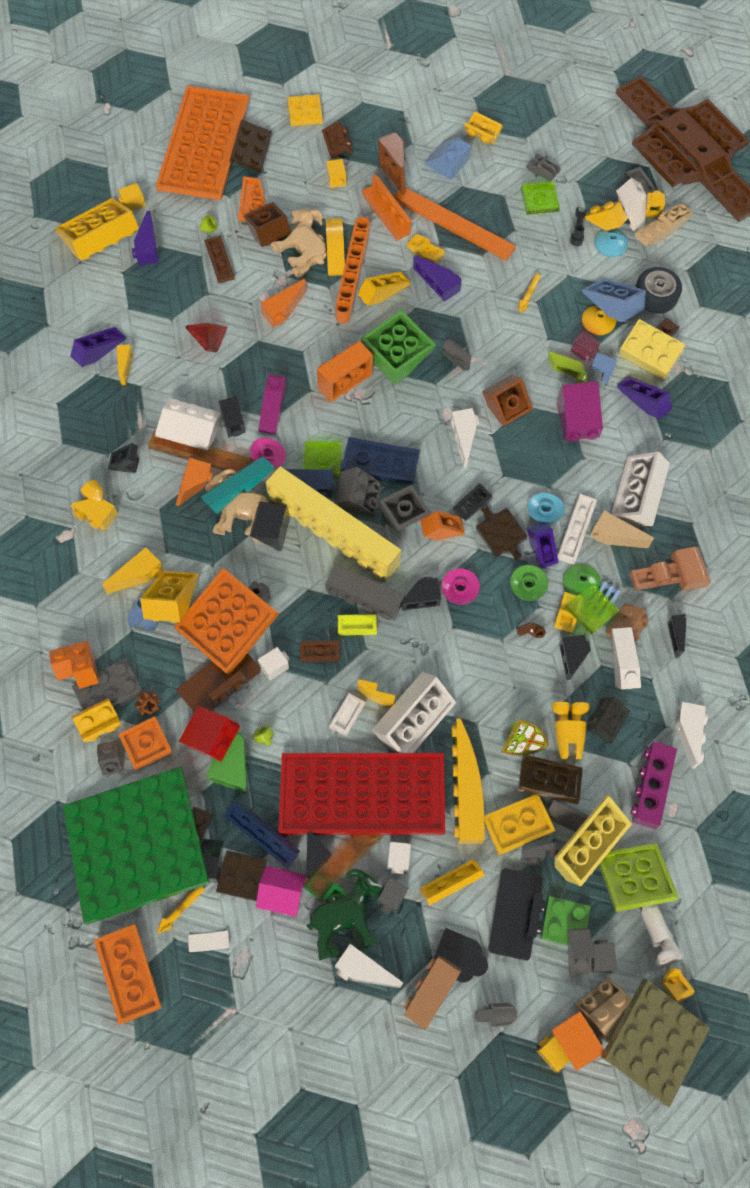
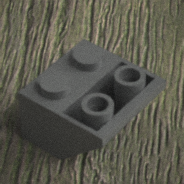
M358 467L344 470L341 472L334 504L350 513L376 516L382 483Z

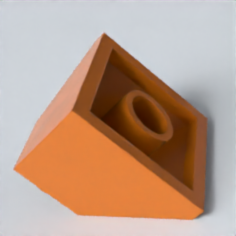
M189 457L176 501L177 506H180L202 490L206 482L211 481L213 471H210V463Z

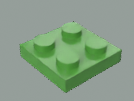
M549 896L541 940L568 946L567 929L587 928L591 906Z

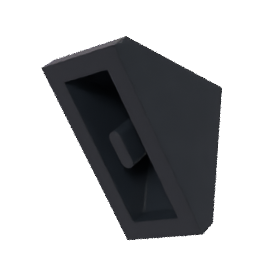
M307 833L306 877L312 878L332 858V853L312 833Z

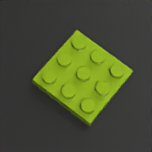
M657 843L610 851L599 864L615 912L678 900V893Z

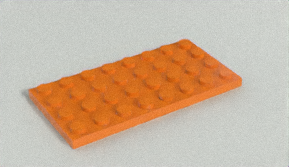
M186 86L156 183L157 191L222 200L232 162L229 161L240 121L245 119L250 101L249 95Z

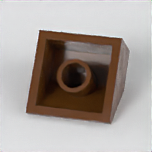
M274 202L244 215V219L254 239L261 247L268 246L272 242L283 239L291 233L286 215Z

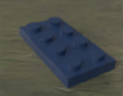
M349 437L341 472L358 467L373 478L414 485L420 450Z

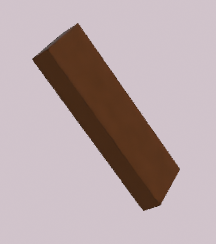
M221 236L204 240L218 284L234 280L235 277Z

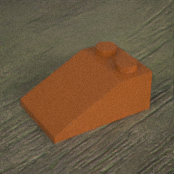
M395 132L378 139L379 163L385 174L401 194L404 195L405 143Z

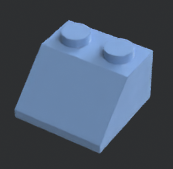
M458 137L443 141L425 161V165L452 180L470 159L471 144Z

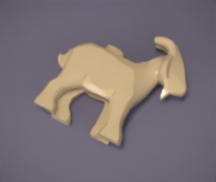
M316 209L294 210L292 212V224L297 222L299 224L294 227L286 239L271 243V248L276 254L288 248H296L301 256L289 257L288 262L292 267H295L292 268V273L297 279L306 274L313 265L317 263L324 264L327 256L323 237L320 234L317 235L311 229L313 220L317 221L320 225L323 224V215Z
M227 469L214 476L206 484V492L235 475L236 472ZM254 490L248 493L242 491L222 509L220 521L214 526L213 533L225 535V531L232 532L235 517L242 520H251L253 525L258 503L270 502L262 494H258ZM252 525L245 530V535L250 536Z

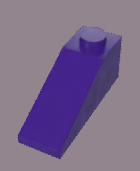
M146 211L134 239L135 248H132L133 259L137 258L138 265L159 262L150 211Z
M419 256L413 257V269L444 302L460 292L461 278L457 274L455 275L452 270Z
M112 327L74 339L70 357L81 367L95 363L116 348L117 345L124 342L126 336L116 327Z
M628 376L617 385V388L639 408L655 418L661 419L672 409L669 392L631 376Z

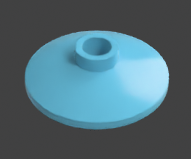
M617 229L601 230L595 237V247L605 256L616 257L622 255L627 250L628 239L623 232Z
M539 493L530 498L527 510L536 521L549 524L557 522L563 517L565 507L557 496L550 493Z

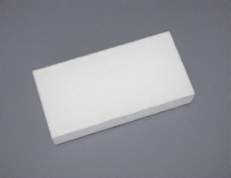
M348 693L330 723L329 728L347 737L366 702Z

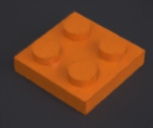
M155 716L118 734L135 771L173 753Z

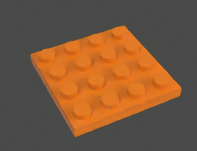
M222 568L188 609L181 622H178L174 628L226 674L230 675L277 618L279 613L226 569Z

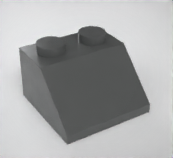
M413 485L379 501L380 513L387 524L397 531L431 515V512Z

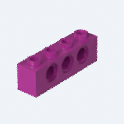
M653 742L649 747H646L643 756L646 759L645 766L642 765L639 777H642L641 784L637 785L635 791L637 802L633 804L630 813L633 816L632 823L655 830L661 826L677 748ZM653 762L659 763L661 770L656 769L653 766ZM654 781L657 789L651 788L648 782ZM644 800L651 801L653 807H646Z

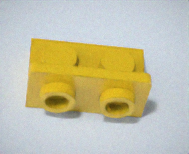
M109 698L71 716L84 743L87 741L92 742L98 739L101 734L112 732L121 725Z

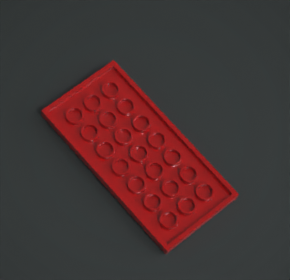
M282 753L279 834L445 835L444 753Z

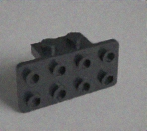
M507 868L501 871L488 945L490 953L524 961L530 959L533 940L541 933L542 922H539L540 913H544L546 901L542 900L541 888L543 878L541 876Z

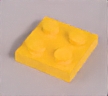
M319 94L287 97L291 126L323 124Z

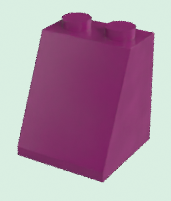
M598 381L562 385L557 400V409L564 441L593 440L600 437L603 430Z

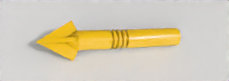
M536 273L523 299L519 300V313L528 309L527 305L541 278L540 274Z
M202 886L195 888L181 902L182 904L177 909L175 908L166 919L162 918L157 934L172 929V924L180 917L181 913L205 889Z

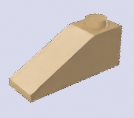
M605 510L590 535L596 541L607 545L649 548L654 537Z

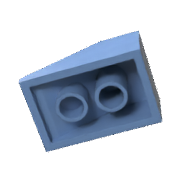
M604 278L582 289V293L605 314L619 322H625L627 319L645 310L646 290Z

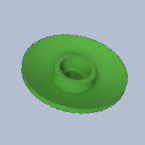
M576 564L566 570L563 576V586L567 593L582 597L584 600L592 598L597 594L601 586V580L597 571L591 566ZM580 577H584L586 581L580 580Z
M524 565L513 572L510 586L514 594L520 599L534 601L540 599L546 593L548 578L540 568L533 565ZM529 583L532 587L528 588L525 586V584Z

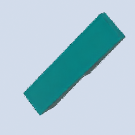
M262 456L201 496V499L218 514L243 490L247 493L251 491L275 467Z

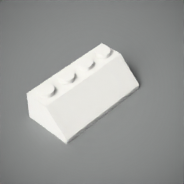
M659 451L628 456L611 514L637 528L653 526L670 465Z
M422 672L372 731L394 753H414L456 702L436 676Z

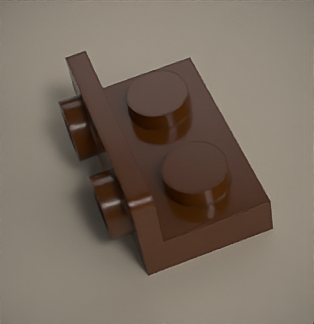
M339 120L322 130L329 155L332 158L345 151L350 155L353 154V144L347 136L349 131L345 125L342 126Z

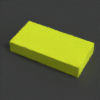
M376 614L338 615V635H377Z

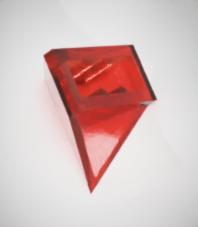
M201 323L187 325L185 328L206 351L217 353L228 327Z

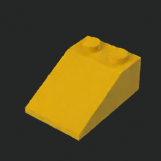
M163 570L140 598L143 618L152 621L181 622L188 612L199 574Z

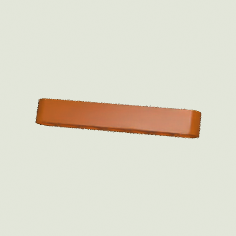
M365 217L356 219L336 301V320L340 323L349 322L352 316L370 236V221Z

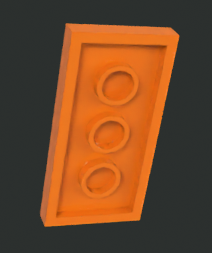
M133 924L94 939L118 1024L122 1025L162 1009L137 925Z

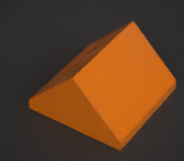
M577 1011L551 1030L576 1071L604 1052V1048L580 1011Z

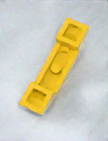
M326 218L328 276L343 275L345 267L342 218Z

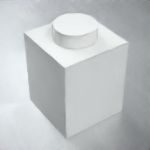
M278 647L257 659L259 667L269 681L289 669L288 661L290 659L285 651L281 652Z
M390 842L387 870L391 871V874L404 875V872L408 873L411 844Z

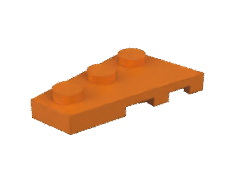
M243 176L238 221L246 222L244 215L267 204L265 203L260 179Z

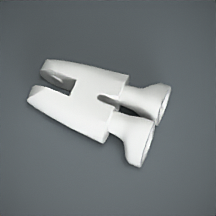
M658 905L643 907L641 916L649 932L653 947L661 946L663 950L658 954L655 961L657 968L666 967L679 961L683 955L674 942L673 935L669 931Z

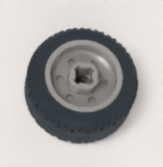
M652 267L645 270L639 276L635 286L636 288L646 290L645 310L656 314L666 313L673 309L682 293L680 278L670 269L663 267Z

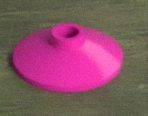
M259 438L250 447V455L254 462L263 456L275 468L283 465L286 459V452L283 446L273 439Z
M454 569L443 578L442 592L454 604H468L475 600L479 594V580L469 570ZM462 587L463 591H458L457 588Z

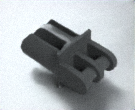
M536 154L535 159H532L526 165L529 171L536 174L535 177L539 175L550 182L561 171L559 166L547 160V155L543 157Z
M446 340L443 346V355L453 363V368L457 365L464 371L470 369L472 357L466 352L467 347L462 348L453 340Z
M490 1003L489 1009L479 1010L475 1013L474 1018L480 1023L491 1022V1027L507 1026L516 1020L517 1010L514 1005L509 1003Z

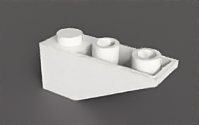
M631 178L616 192L619 196L618 201L621 202L625 215L630 221V228L636 232L645 227L647 196L641 183Z
M681 702L677 707L675 727L691 768L695 769L703 762L704 752L701 749L706 739V733L703 732V729L707 723L708 714L705 713L706 706Z

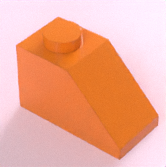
M435 511L420 520L422 532L426 538L440 540L465 534L461 518L455 515Z

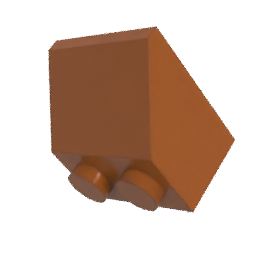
M510 375L482 391L488 408L502 426H506L533 410L521 377Z

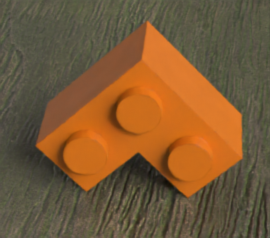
M88 640L49 651L50 664L57 681L74 676L79 689L99 683L95 657Z

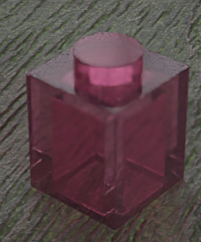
M583 331L573 341L570 352L588 363L591 358L595 359L596 354L600 352L599 346L601 342L586 331Z

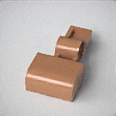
M698 547L674 551L670 556L671 564L658 562L649 568L632 570L629 573L635 591L679 583L681 591L707 587L711 583Z

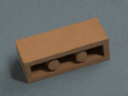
M440 955L437 960L432 958L426 968L429 971L425 979L421 977L415 986V989L418 990L414 998L409 996L403 1006L407 1009L404 1016L425 1030L461 973L460 968Z

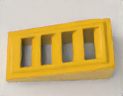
M130 344L117 345L116 347L118 374L122 385L127 383L133 357Z

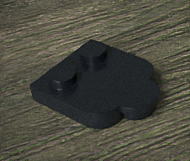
M445 927L434 959L437 960L440 955L460 968L461 973L456 979L460 983L469 982L473 976H482L488 970V961L481 955V945L476 940Z

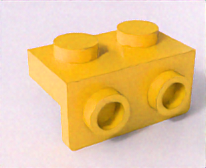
M474 111L469 122H465L464 128L469 136H477L482 142L494 145L503 125Z

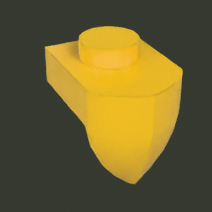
M96 480L86 482L80 490L84 500L102 501L103 499L102 487Z
M671 968L666 971L662 979V986L673 1000L680 1003L694 994L695 990L679 968Z

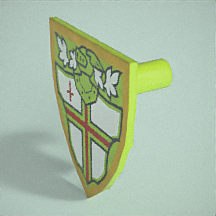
M518 719L516 723L514 722L510 725L512 732L504 744L501 753L518 756L523 754L529 755L548 747L549 744L547 737L537 725Z

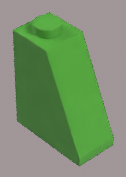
M237 732L222 762L213 759L206 776L209 781L247 793L245 741L243 736H241L242 734Z

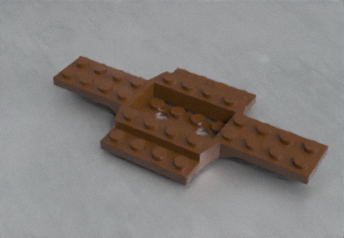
M642 76L617 89L616 95L649 128L646 133L633 139L632 145L672 188L680 183L686 185L700 182L738 222L750 216V187L733 170L730 163L735 152L748 146L749 140L709 99L686 108L672 107ZM677 127H685L686 130L680 131ZM666 133H668V134H670V135L672 136V138L674 139L675 143L672 141V139H671ZM676 144H679L685 150V153ZM698 148H705L707 151L700 152ZM687 155H690L695 160V163Z

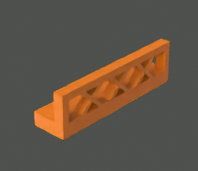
M377 174L372 176V186L362 190V196L396 241L410 235L411 219Z

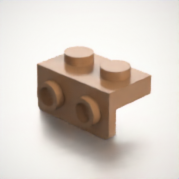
M624 603L606 631L607 637L612 638L611 629L632 627L634 642L636 643L642 630L648 625L649 619L645 609Z

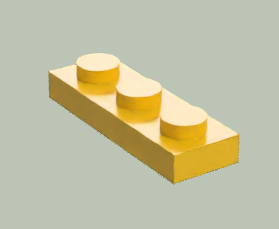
M472 859L420 887L419 890L430 906L484 877V873L477 862Z

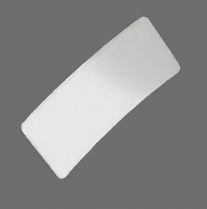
M228 931L188 935L189 952L229 948Z

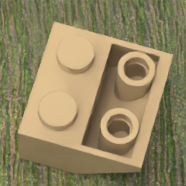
M606 978L575 1005L595 1032L608 1044L632 998L612 980Z

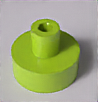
M206 215L201 219L199 228L201 231H206L210 234L217 230V223L211 215Z
M264 725L258 728L252 736L257 743L264 742L268 746L273 742L271 737L274 731L270 725Z

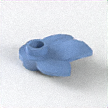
M142 596L135 600L134 608L128 613V624L130 628L141 624L145 630L153 632L157 627L158 621L143 618L142 608L140 607V598Z

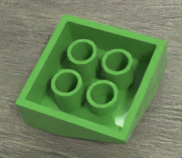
M402 310L361 338V343L373 355V363L394 385L407 377L436 347V344Z

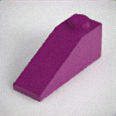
M268 374L258 432L277 433L287 391L286 377Z

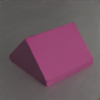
M266 866L259 883L256 908L297 917L306 874Z

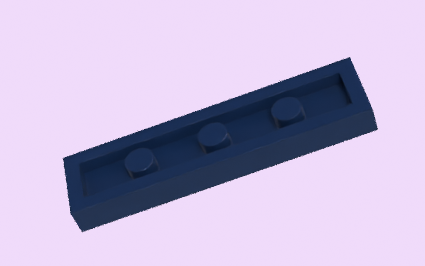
M238 799L233 801L225 817L288 869L300 850Z

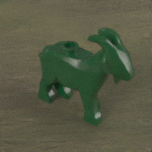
M352 869L346 873V879L351 877L358 878L349 896L338 899L337 896L330 897L325 900V904L319 905L311 913L310 923L307 924V928L312 931L317 930L318 932L317 948L319 961L342 955L341 950L334 945L333 937L334 932L347 928L351 929L358 950L378 943L376 937L370 933L367 926L366 895H371L372 900L376 902V896L383 891V887L373 877L359 869Z

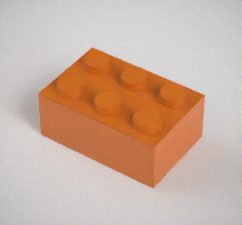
M358 341L317 368L318 389L330 403L372 375V353Z

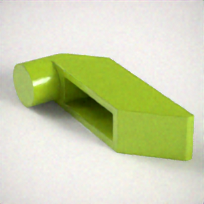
M549 351L548 360L554 370L575 377L576 383L587 382L588 375L580 361Z

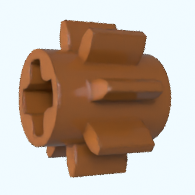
M143 690V693L136 695L138 702L134 705L136 709H139L141 715L148 713L151 716L155 710H159L157 703L161 701L159 697H155L156 694L153 690L150 693Z

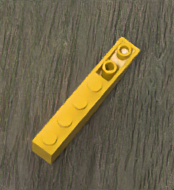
M456 719L455 725H452V737H455L456 744L452 745V757H456V764H453L452 769L453 777H456V784H453V797H457V804H454L453 807L454 817H457V825H454V838H458V844H483L485 840L484 803L480 773L465 727L461 719Z

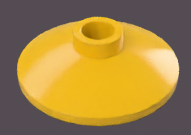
M595 305L584 311L582 324L588 332L594 335H606L615 328L616 319L609 317Z

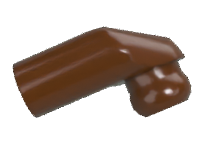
M534 622L516 627L518 636L530 634L536 638H543L546 634L545 629Z

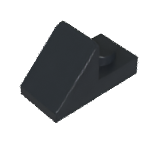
M131 443L112 452L108 469L136 473L139 463L138 446Z

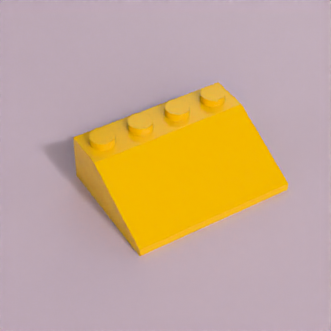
M110 198L54 229L74 256L81 261L90 258L96 252L105 250L110 244L118 243L123 237L133 235L139 227L132 211L114 198Z

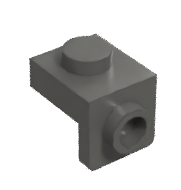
M117 740L97 745L98 764L102 775L121 772L123 769L120 762Z

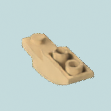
M679 203L660 214L658 220L638 230L634 237L646 247L650 244L655 246L692 216L693 212L683 203Z

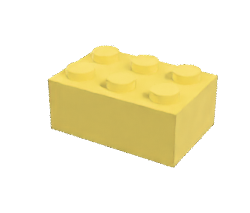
M639 319L621 346L619 355L665 381L684 352L685 344Z

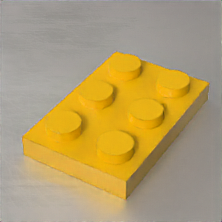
M532 795L484 816V825L498 856L556 831L539 795Z

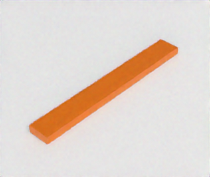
M405 188L404 195L398 191L394 196L400 205L506 261L516 249L514 244Z

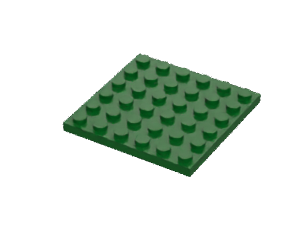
M181 766L63 805L82 918L85 925L210 884L187 784Z

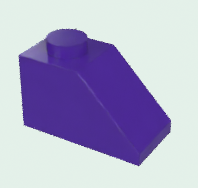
M546 523L527 527L529 543L540 568L559 563L553 529Z

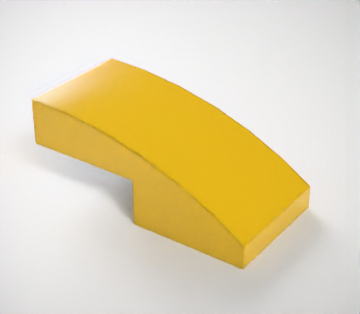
M415 234L406 244L417 256L436 264L445 255L444 249L430 244V239L419 234Z
M564 592L554 628L573 633L583 600L582 597Z
M358 679V690L367 698L389 708L394 705L396 695L377 691L378 683Z

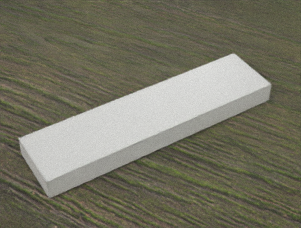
M579 494L557 556L559 560L575 565L597 499Z

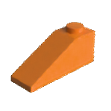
M302 279L260 303L261 313L272 327L281 325L289 318L307 292L306 280Z

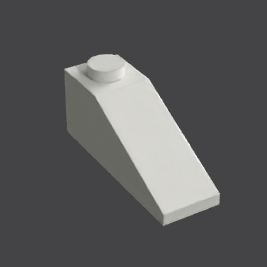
M473 408L451 413L450 422L463 468L467 467L476 427L479 425L478 415L474 414Z
M632 627L611 629L615 687L619 689L641 688L640 667Z
M351 944L335 965V968L338 969L336 974L346 981L350 978L352 981L401 988L403 985L402 981Z

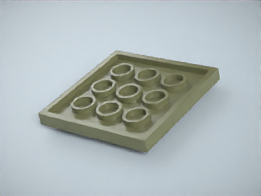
M643 978L601 1058L663 1105L670 1108L710 1028L652 982Z

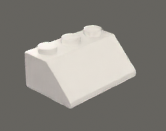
M170 398L162 409L156 436L207 451L220 431L221 413Z

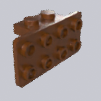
M248 653L230 675L226 674L212 661L179 686L177 693L193 712H195L197 706L212 711L218 705L225 703L232 694L240 691L245 684L261 672V669Z

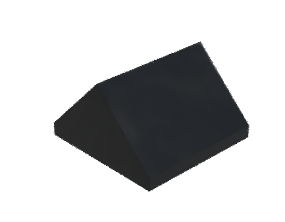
M259 502L250 536L278 551H282L290 521L287 505Z

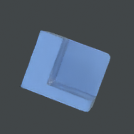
M597 353L591 368L604 373L601 381L608 383L617 360Z

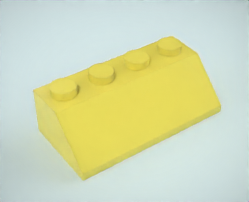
M606 795L555 856V868L566 881L580 887L632 825L610 796Z

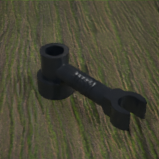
M579 207L576 208V226L570 237V243L573 246H581L583 244L585 230L583 219L587 213L586 208L584 212H580Z

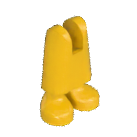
M568 702L552 703V710L558 715L559 721L554 723L561 759H568L569 743H574V758L582 759L586 736V722L581 721V717L589 711V703L577 702L571 704L570 707ZM569 709L571 712L572 720H568Z

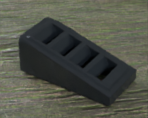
M479 483L453 509L466 522L493 499V496ZM478 493L484 497L483 500L477 495ZM473 497L479 502L478 504L472 500ZM467 502L474 507L472 510L467 506ZM463 506L469 513L465 514L460 508Z
M686 614L672 615L667 622L676 658H679L685 651Z

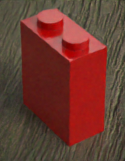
M197 706L178 742L196 752L222 762L241 725L226 716Z

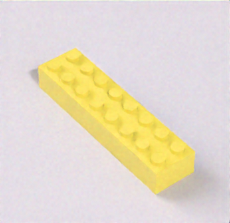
M281 466L266 481L270 503L287 505L290 517L293 516L302 526L312 529L316 536L325 538L332 547L342 550L346 557L355 559L362 568L372 571L376 578L387 582L400 566L401 549Z

